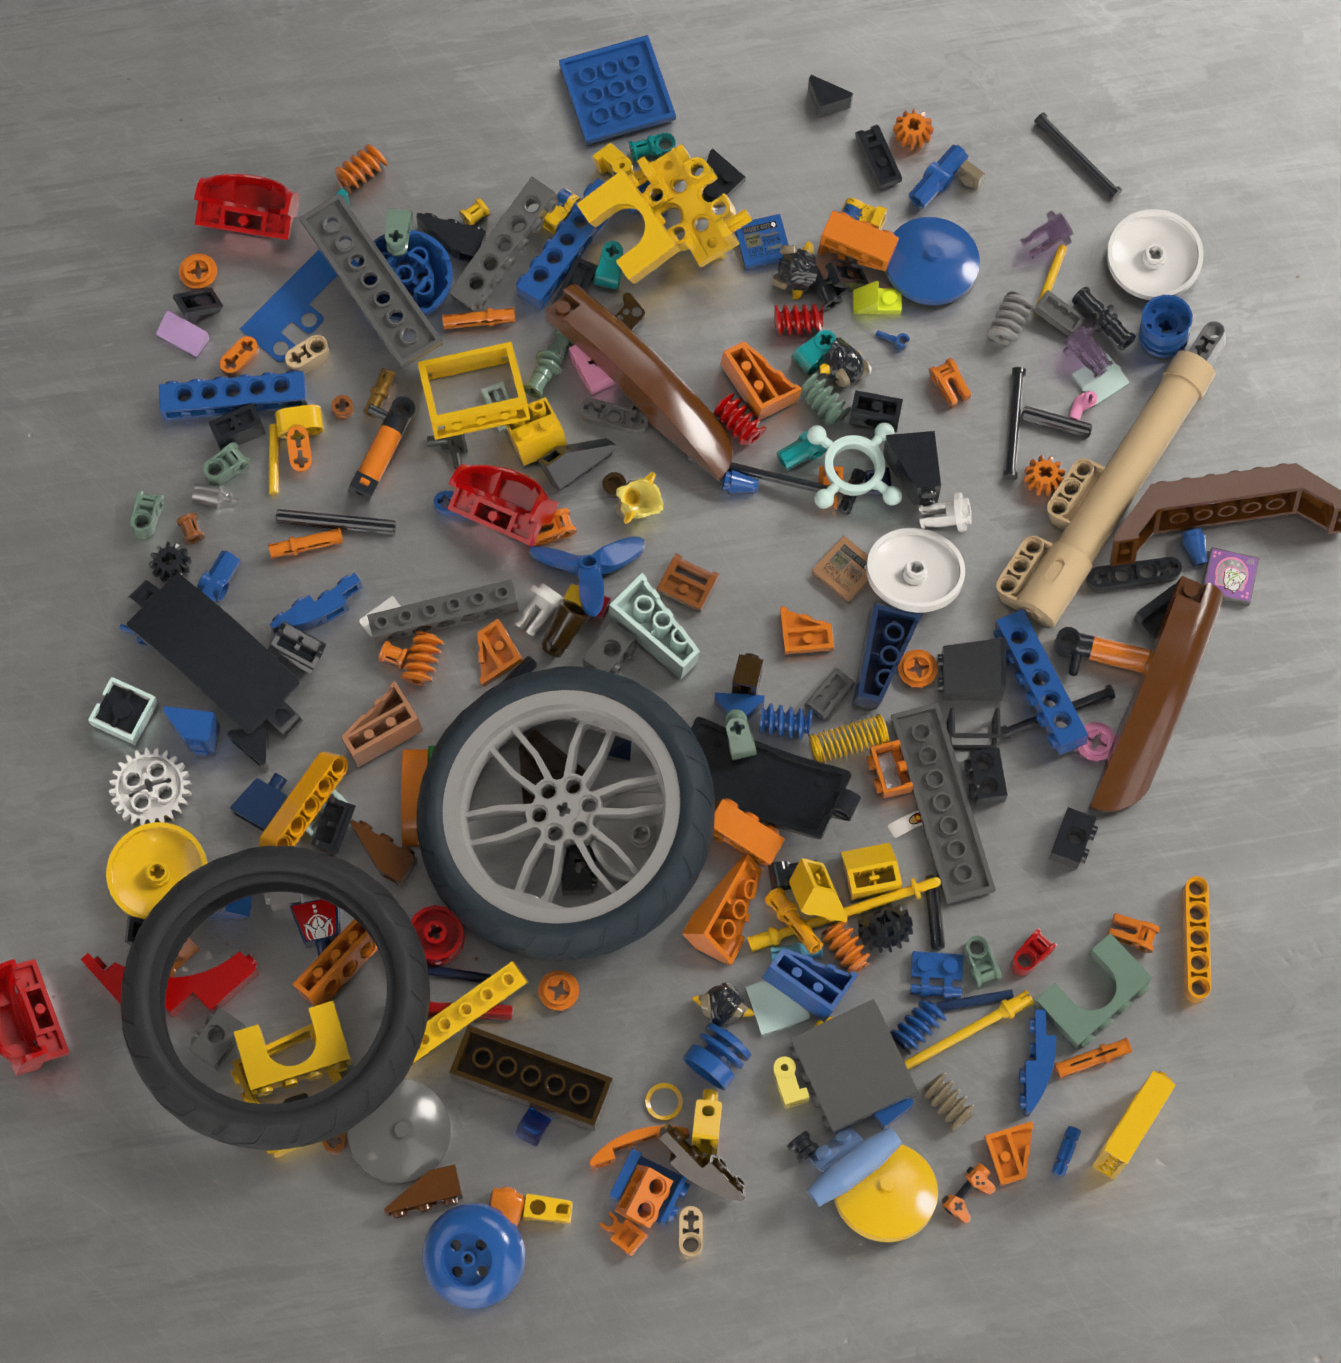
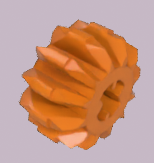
M914 109L912 114H909L905 110L903 117L898 116L896 118L893 132L896 133L895 140L902 141V148L910 145V149L913 150L915 145L922 149L924 143L930 142V135L933 134L934 128L931 126V118H925V112L917 114L916 109Z
M1041 455L1038 461L1032 459L1029 463L1030 466L1025 467L1024 472L1026 476L1024 477V483H1030L1028 486L1029 491L1037 490V497L1041 495V492H1044L1049 497L1051 491L1055 492L1064 479L1065 469H1059L1061 462L1053 463L1052 456L1045 460Z

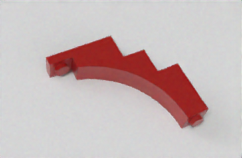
M239 951L227 961L207 971L182 977H169L165 1009L175 1017L197 997L210 1012H216L219 1007L225 1006L260 975L256 969L259 964L250 954L244 956ZM87 953L80 960L121 1005V985L125 967L114 962L104 971L107 966L98 955L93 959Z

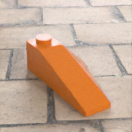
M744 854L702 902L692 914L682 932L695 949L727 965L733 964L743 945L745 938L742 936L744 923L749 922L750 914L747 912L750 900L755 898L762 871L749 854Z

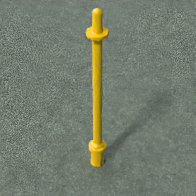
M933 877L916 883V880L911 878L910 886L844 907V911L847 917L912 895H915L916 899L920 900L921 892L938 887L941 884V880L938 877ZM821 916L805 920L811 929L834 922ZM772 926L768 928V931L748 936L747 940L751 952L771 945L774 947L779 946L782 939L795 934L789 926L781 929L773 928Z
M1024 990L1009 1000H1002L997 1010L905 1060L904 1062L908 1070L1003 1017L1014 1018L1016 1013L1034 1004L1031 995L1028 996L1029 992Z

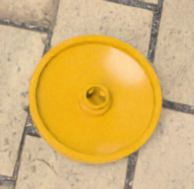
M163 822L144 824L129 831L114 846L106 868L108 889L114 901L126 914L146 919L153 907L178 881L208 863L207 857L200 843L187 830L177 825Z
M902 1144L879 1169L847 1193L835 1198L834 1202L841 1218L856 1233L874 1241L897 1242L914 1236L928 1224L937 1204L938 1186L935 1175L926 1160L916 1151Z

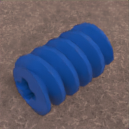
M770 703L767 709H764L763 705L759 731L763 734L768 727L770 735H773L776 729H778L780 737H783L787 730L789 738H793L795 733L798 732L799 740H803L806 734L809 737L813 711L809 709L806 716H804L802 708H799L797 713L794 714L792 706H789L785 713L783 705H779L776 711H774L773 703Z
M920 1000L918 1003L920 1009L913 1008L911 1010L913 1016L906 1015L904 1017L905 1023L899 1022L897 1024L898 1030L892 1029L890 1032L895 1043L909 1055H911L910 1047L918 1051L917 1040L923 1043L926 1042L923 1036L924 1033L930 1036L933 1035L930 1026L940 1028L937 1022L938 1018L943 1021L947 1020L944 1013L929 1000L927 1002Z

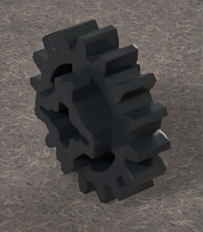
M888 903L885 907L882 905L876 909H870L869 914L864 912L861 914L863 920H858L859 938L862 939L864 946L869 945L871 951L876 947L879 949V953H882L884 948H888L889 952H893L894 946L901 949V942H909L908 935L913 934L912 918L909 916L907 909L902 910L900 904L894 908L892 903Z

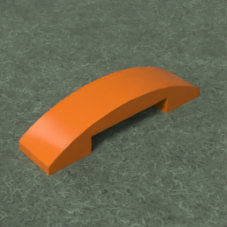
M428 749L403 750L401 832L402 845L407 847H420L416 825L417 802L422 777L428 765Z
M664 1125L633 1130L612 1140L601 1148L589 1161L591 1170L615 1163L614 1152L658 1138L660 1128ZM678 1127L685 1135V1139L690 1138L687 1128Z

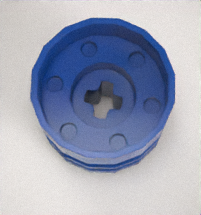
M1164 294L1154 297L1147 302L1142 311L1139 329V340L1142 347L1149 354L1158 358H1170L1175 356L1178 351L1184 350L1189 342L1193 314L1190 306L1177 296Z
M708 1023L705 1030L709 1035L705 1033L699 1035V1039L705 1047L692 1044L684 1054L683 1060L707 1082L725 1091L735 1078L729 1066L742 1069L744 1064L740 1059L748 1061L751 1053L731 1032L713 1023Z

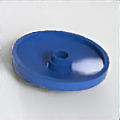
M921 217L904 223L893 233L896 237H899V240L885 272L893 287L906 298L926 305L947 304L964 296L975 283L980 267L979 251L972 237L956 223L938 217Z

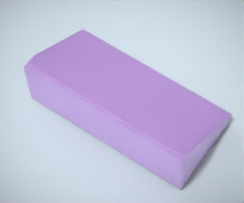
M169 310L165 313L156 333L160 338L196 358L210 339L206 331Z

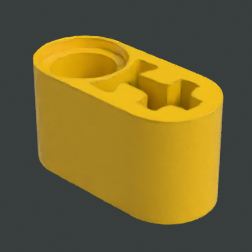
M319 405L283 408L275 412L279 438L287 439L288 429L295 424L303 425L307 429L309 436L317 435L324 431L321 407ZM295 430L291 438L304 437L305 435L300 434L299 430Z

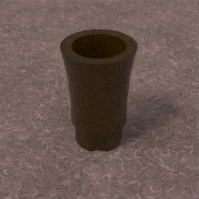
M567 599L559 600L554 617L541 643L543 651L557 658L563 655L565 649H568L580 628L590 618L584 612L582 606Z

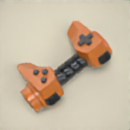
M981 1163L974 1167L970 1166L966 1170L965 1177L967 1181L957 1194H948L942 1199V1208L951 1216L957 1217L965 1223H969L971 1217L964 1200L972 1190L977 1188L989 1195L996 1190V1187L988 1180L990 1171Z

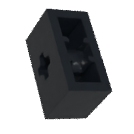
M589 844L587 846V849L593 861L596 862V857L594 855L592 847H590ZM570 845L566 851L561 877L563 896L593 894V887H598L597 877L589 868L577 845ZM576 863H581L583 867L581 868V873H576Z

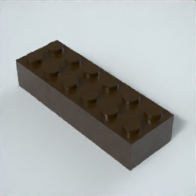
M470 1025L466 1028L449 1071L452 1079L592 1131H596L613 1086V1078Z

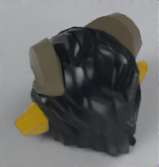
M807 241L802 249H797L796 245H782L779 251L783 257L778 263V273L773 276V284L783 291L787 287L791 289L794 300L799 299L803 291H807L818 276L816 257L813 255L814 246L810 241Z
M838 337L833 341L831 349L826 353L825 363L820 366V373H825L834 379L835 384L840 387L852 385L854 382L866 378L871 373L869 361L863 359L858 350Z
M730 982L714 986L706 994L692 998V1001L701 1006L703 1015L709 1019V1023L719 1027L725 1024H734L742 1017L754 1016V1012L745 1006L744 999Z

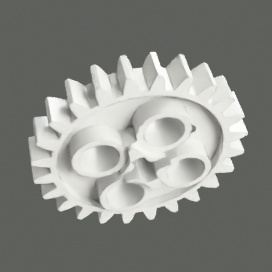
M145 748L144 755H140L136 750V758L132 759L129 755H126L128 763H118L121 771L113 770V774L117 779L109 781L115 787L109 790L111 796H116L111 800V803L118 805L115 810L118 814L123 813L122 818L124 821L131 818L133 826L139 821L141 825L158 821L166 823V818L173 822L175 821L174 812L182 815L179 806H188L184 797H190L191 793L185 788L191 787L192 784L190 781L185 780L190 775L188 771H183L185 768L183 763L177 764V756L169 759L170 754L167 750L161 756L158 748L154 750L153 754H150L148 748ZM155 769H164V772L161 776H152V773ZM133 777L140 778V782L136 786L128 785ZM152 784L153 791L148 792V785ZM164 791H172L170 798L165 800L160 798ZM146 799L149 801L145 808H137V803L140 800Z

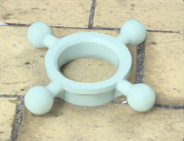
M886 422L878 424L875 428V436L871 440L862 436L850 435L844 436L835 442L826 437V431L822 426L815 425L809 428L807 432L809 442L814 445L821 444L827 449L824 467L830 486L827 489L819 490L815 494L814 501L819 508H829L834 502V495L837 491L845 495L858 496L874 489L883 494V500L888 505H897L901 501V490L896 486H887L881 481L885 472V458L878 446L885 442L886 435L894 434V428L891 424ZM843 450H860L871 458L875 469L874 476L863 484L853 485L846 483L835 473L833 467L834 457Z

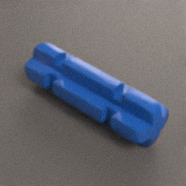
M1073 1126L1067 1128L1064 1135L1066 1138L1061 1143L1056 1157L1057 1161L1054 1162L1052 1168L1054 1174L1058 1176L1066 1174L1067 1164L1070 1163L1077 1144L1075 1141H1078L1081 1134L1080 1129Z

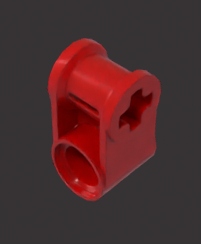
M1040 928L1032 933L1011 961V969L1017 976H1028L1058 946L1043 936ZM1017 959H1027L1030 966H1020Z

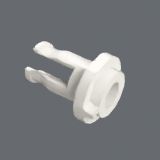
M961 492L954 493V501L934 503L924 507L919 505V511H921L922 516L946 513L944 516L921 518L920 525L922 529H926V527L938 528L957 525L958 531L964 532L967 529V525H970L972 522L969 499L963 498Z
M543 583L539 588L533 584L530 590L535 593V596L523 611L522 618L519 622L516 621L515 623L522 630H525L539 608H541V611L526 631L534 638L537 631L545 625L557 608L559 600L564 599Z

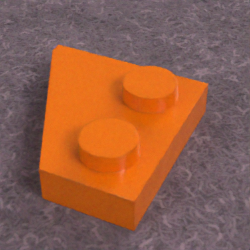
M784 606L780 607L785 655L834 651L832 624L822 620H814L811 616L803 613L802 615L789 611Z
M496 619L477 632L478 644L480 646L478 653L479 663L481 664L480 683L485 687L524 660L499 619Z
M1032 1121L984 1136L1000 1186L1026 1178L1033 1130Z

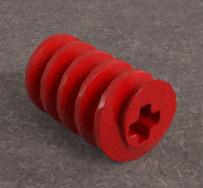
M806 304L802 305L800 311L797 305H793L791 311H789L787 305H783L781 312L778 306L774 305V326L777 328L779 335L783 334L784 328H787L789 335H792L794 328L797 329L799 335L802 334L803 328H806L808 334L812 333L813 328H816L817 333L822 331L823 304L819 311L816 304H812L810 311H808Z
M732 393L718 403L714 410V416L720 418V422L726 425L728 431H733L732 435L736 439L739 438L740 445H750L763 435L767 427L763 426L758 429L757 426L760 420L756 419L752 422L751 419L754 413L745 414L748 406L744 405L739 408L738 406L742 400L738 398L733 401L732 399L735 394Z

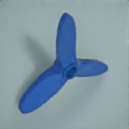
M628 537L605 545L592 555H574L558 549L540 546L530 547L529 553L537 561L576 575L580 579L579 596L582 608L587 615L595 617L602 610L604 602V583L601 575L616 571L635 560L643 553L645 542L640 537Z

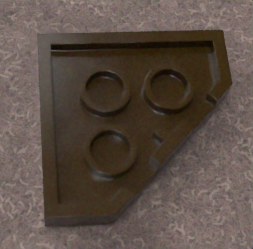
M534 729L526 739L539 753L553 779L563 778L568 755ZM521 744L519 746L520 774L532 784L537 785L538 782L544 779V776L536 760L524 745ZM577 763L576 774L583 776L586 770ZM572 785L568 793H577L580 785ZM521 786L523 804L533 803L535 797ZM547 790L544 793V798L549 799L553 797L555 790ZM538 813L535 821H543L546 818V813Z

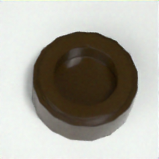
M617 472L607 474L602 481L604 493L609 497L616 498L617 488L626 485L625 477Z

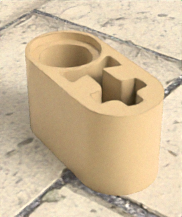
M314 335L291 348L285 356L288 370H297L304 372L306 375L324 364L330 357L327 341L323 336ZM316 347L323 348L321 352H313V349Z
M688 1206L679 1215V1251L684 1258L695 1259L701 1254L703 1247V1215L697 1207ZM688 1214H694V1218L698 1219V1221H694L693 1232L688 1233V1221L684 1219L688 1218ZM695 1240L698 1243V1249L695 1252H687L683 1247L685 1241Z

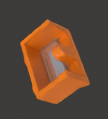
M900 740L870 747V755L866 756L870 771L875 770L877 779H873L876 793H882L883 799L912 793L913 783L909 782L907 776L906 761L901 756Z

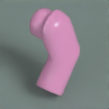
M1087 391L1074 399L1068 417L1080 420L1082 412L1096 404L1097 394L1093 391Z

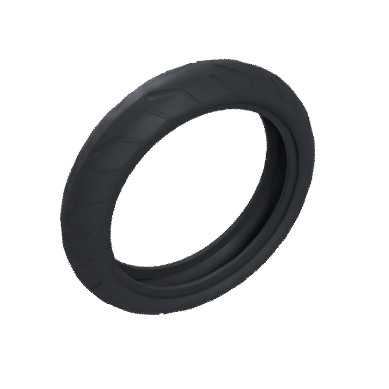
M294 846L248 848L217 858L192 871L178 881L150 911L136 934L126 960L121 985L122 1031L132 1062L146 1087L169 1113L190 1129L219 1142L242 1148L263 1151L298 1148L325 1141L348 1131L375 1112L404 1080L420 1048L426 1029L430 1005V983L425 953L410 918L393 895L365 871L341 858L317 850ZM293 892L306 894L330 902L352 916L366 930L380 951L386 973L387 994L384 1015L377 1035L364 1057L345 1077L324 1091L308 1098L280 1104H257L240 1101L220 1094L203 1084L190 1073L180 1061L172 1045L166 1023L165 1000L168 979L173 964L192 933L207 918L227 905L243 898L263 893Z

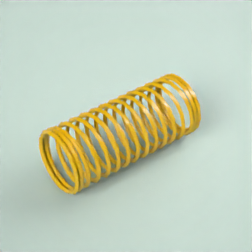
M876 714L875 717L871 716L870 719L866 717L865 721L861 719L860 723L858 721H855L854 724L850 722L849 726L845 724L844 728L842 726H839L838 729L834 727L833 731L828 729V733L823 730L822 734L818 732L817 736L814 733L810 734L809 742L815 761L826 763L820 744V735L828 761L831 762L825 734L829 741L834 760L837 759L830 738V732L834 738L838 756L842 758L835 730L839 735L844 756L847 757V751L841 736V729L845 736L849 754H853L846 733V727L850 733L854 751L857 754L858 749L851 725L855 730L860 751L863 752V745L857 731V724L861 731L865 749L869 750L862 722L866 728L869 744L873 747L874 743L867 720L871 725L876 745H879V740L873 726V719L876 723L881 744L890 742L882 715Z

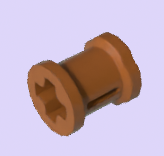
M195 513L185 514L176 521L183 531V541L186 545L196 544L205 538L204 532L200 531L197 523L198 516Z

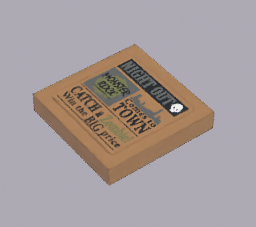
M843 536L812 569V574L846 602L850 603L869 582L866 574L868 555Z

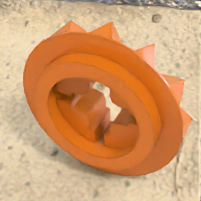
M198 253L192 254L183 260L179 268V276L182 283L190 289L200 290L204 287H210L211 283L216 280L218 270L215 261L211 257ZM197 265L204 272L201 273L200 279L196 277V274H192L196 272Z
M920 649L905 653L898 665V674L903 683L910 685L911 688H923L932 684L938 672L935 658L929 652ZM915 660L919 667L925 668L921 671L920 678L916 672L910 671L914 669Z
M556 970L549 972L542 978L538 993L543 1005L551 1010L564 1011L572 1007L578 999L579 985L575 977L570 973ZM563 981V990L567 994H560L559 998L555 1000V992L550 988H558Z

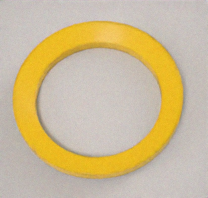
M659 1083L648 1091L645 1104L647 1111L652 1117L665 1121L673 1119L680 1113L683 1106V1098L679 1089L674 1085ZM661 1088L672 1090L678 1098L676 1110L667 1116L656 1114L650 1105L652 1094Z

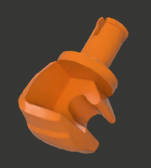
M512 1187L493 1188L489 1206L503 1212L502 1214L517 1227L521 1220L525 1203L524 1195Z

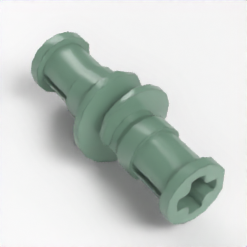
M558 330L556 331L554 341L548 346L547 350H541L537 353L536 360L538 366L534 369L529 382L523 385L524 391L533 398H541L543 389L549 383L552 376L561 375L562 369L558 365L562 363L569 346L574 344Z

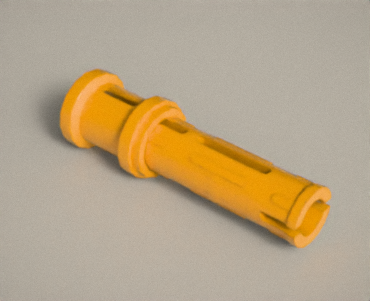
M778 887L770 891L764 901L767 906H771L777 913L778 920L785 922L810 954H815L821 950L823 943L800 917L796 904L788 900L784 889Z

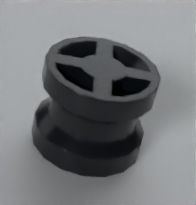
M804 1131L787 1145V1148L790 1151H794L797 1155V1161L801 1163L813 1154L819 1146L811 1141L808 1131Z

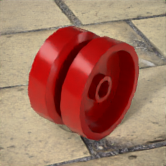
M438 905L424 907L415 913L411 922L422 944L427 965L443 967L457 960L464 950L465 935L462 923L447 907ZM439 934L440 938L434 939V935Z

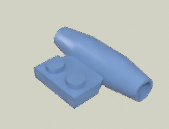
M848 1126L809 1156L812 1164L822 1174L806 1190L818 1207L847 1193L887 1161L902 1145L900 1138L889 1127L863 1141L861 1136Z

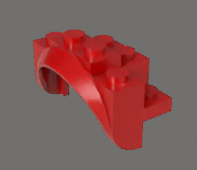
M220 174L206 178L201 177L197 183L194 200L198 201L194 225L290 241L293 218H297L300 194L293 192L276 180L257 175Z
M462 464L455 470L448 485L455 487L447 507L448 510L529 546H534L542 524H551L559 502L547 496L540 484L534 479L515 470L499 466Z
M11 959L0 964V1055L11 1063L15 1076L40 1069L44 1062L69 1054L67 1043L36 959L16 964L15 959Z

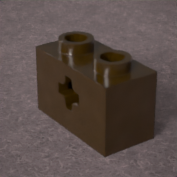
M752 653L739 654L732 680V693L758 694L764 659H759L758 655Z

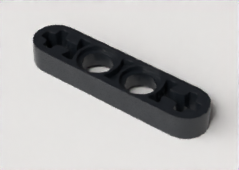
M1163 557L1135 561V563L1119 566H1098L1091 569L1086 578V583L1093 591H1106L1171 582L1179 577L1182 571V564L1175 557ZM1168 564H1171L1172 568H1176L1173 574H1170L1169 570H1164ZM1156 565H1159V570H1163L1161 571L1160 576H1157L1158 568ZM1142 567H1148L1152 570L1153 576L1144 578L1140 575L1139 570ZM1119 570H1124L1128 573L1129 579L1119 581L1115 573ZM1108 572H1111L1110 580L1112 583H1109V578H1107ZM1095 574H1098L1099 578H1104L1101 584H1097L1096 580H1092Z

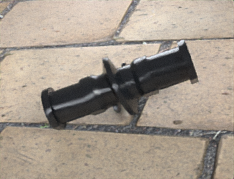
M1087 286L1080 289L1074 295L1072 302L1078 304L1085 311L1086 315L1094 320L1092 329L1095 332L1104 331L1108 337L1110 336L1118 344L1117 348L1119 350H1125L1134 342L1136 335L1133 332L1130 333L1122 325V322L1117 319L1118 315L1116 313L1111 314L1114 309L1112 304L1104 307V304L1090 293V289Z

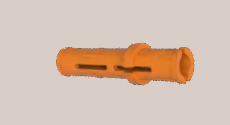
M514 307L494 310L487 308L485 311L442 315L444 330L481 325L494 327V324L516 322Z
M340 528L304 537H289V540L269 543L268 547L271 559L291 554L296 556L300 552L342 544L343 539Z
M1126 1037L1108 1045H1105V1043L1100 1044L1099 1048L1058 1063L1056 1062L1054 1067L1058 1077L1063 1078L1104 1062L1105 1064L1111 1063L1112 1059L1132 1053V1048ZM1112 1050H1116V1051H1113V1052H1111V1053H1107V1054H1105V1055H1102V1056H1100V1057H1096V1056H1098V1055H1100V1054H1104V1053H1106V1052H1109V1051H1112ZM1090 1059V1060H1088V1061H1086V1062H1083V1063H1080V1064L1071 1066V1065H1073V1064H1075V1063H1078V1062H1081V1061Z

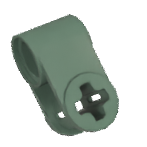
M392 208L387 210L385 240L387 242V251L392 256H402L407 252L412 229V210Z
M236 442L228 444L219 453L205 462L203 469L209 485L222 486L234 476L245 471L251 464V460L248 457H244L238 450L239 446ZM213 470L221 471L218 475L213 476L210 474Z
M138 490L130 518L132 529L137 538L147 540L154 535L164 505L163 494L155 496L145 494L143 490ZM142 522H147V523H148V525H147L146 527H144V528H138V525H139L140 523H142Z
M739 709L729 711L725 716V725L732 760L757 755L746 714ZM738 721L740 726H735L734 722Z
M978 935L969 938L963 951L976 987H981L982 983L995 978L997 980L1002 979L999 966L993 957L987 940ZM973 943L979 944L983 952L979 955L973 954L970 951V945Z

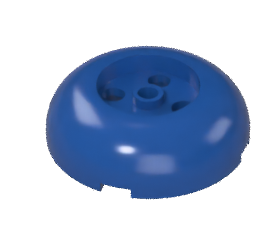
M411 230L407 252L402 256L396 257L389 254L385 234L373 241L407 291L413 293L412 298L424 315L428 316L435 312L446 300L453 281L452 265L445 248L430 235L416 230ZM362 258L359 259L357 267L362 266L364 264V260ZM420 274L427 275L423 277L422 281L417 279ZM368 276L364 280V283L367 285H373L377 282V278L374 276ZM385 294L377 298V302L385 304L390 300V297ZM394 313L390 316V320L401 321L403 315L400 313Z
M466 1203L449 1209L439 1216L430 1227L423 1244V1267L430 1285L447 1302L466 1309H483L503 1301L519 1284L525 1268L526 1254L524 1242L516 1225L512 1224L500 1210L486 1204ZM479 1239L486 1243L487 1247L485 1250L477 1245ZM453 1240L461 1242L462 1246L459 1251L456 1250ZM468 1254H470V1255L472 1256V1258H473V1261H472V1262H471L470 1259H468ZM455 1266L462 1268L463 1274L461 1277L455 1274ZM480 1266L487 1267V1276L479 1274L478 1269Z

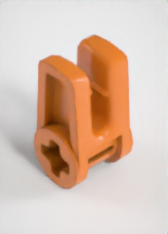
M951 357L946 359L944 364L929 368V374L933 383L938 387L950 408L957 405L956 393H959L963 401L971 398V392L963 380L957 364ZM949 382H951L956 388V393L953 392L951 386L949 385Z
M568 508L557 509L550 525L542 524L540 531L550 527L552 529L538 534L534 546H543L557 540L569 538L577 533L576 526L572 525L569 518L571 513Z
M1114 913L1112 923L1118 925L1119 928L1123 927L1132 930L1135 934L1110 928L1107 935L1111 933L1120 943L1142 952L1152 953L1154 949L1152 944L1155 935L1159 934L1160 927L1151 922L1140 921Z

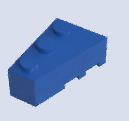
M782 948L762 979L825 1022L854 982L858 973L852 971L848 973L836 969V966L828 963V965L813 961L811 957Z

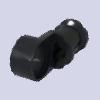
M817 266L818 276L815 278L816 281L810 285V288H813L815 293L819 294L823 302V310H831L842 303V298L837 295L829 279L823 278Z

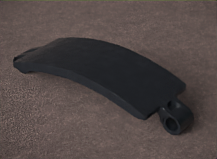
M175 574L161 589L145 580L128 596L141 609L127 622V627L184 675L247 735H252L267 720L270 725H273L287 738L303 722L302 718L285 702L300 686L299 680L243 626L180 574Z
M696 717L691 730L706 756L712 777L715 801L728 798L737 803L738 809L744 813L750 812L759 818L758 822L814 839L823 838L832 818L851 821L861 797L857 793L846 789L852 776L850 771L804 758L754 740L757 755L732 760L726 727L708 719Z

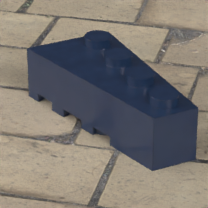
M874 603L868 615L852 705L874 710L878 708L922 614Z

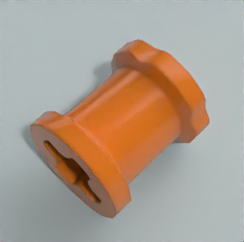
M385 641L378 659L380 662L387 661L398 666V669L402 670L407 663L406 659L410 654V649L405 648L403 650L391 645L390 641Z

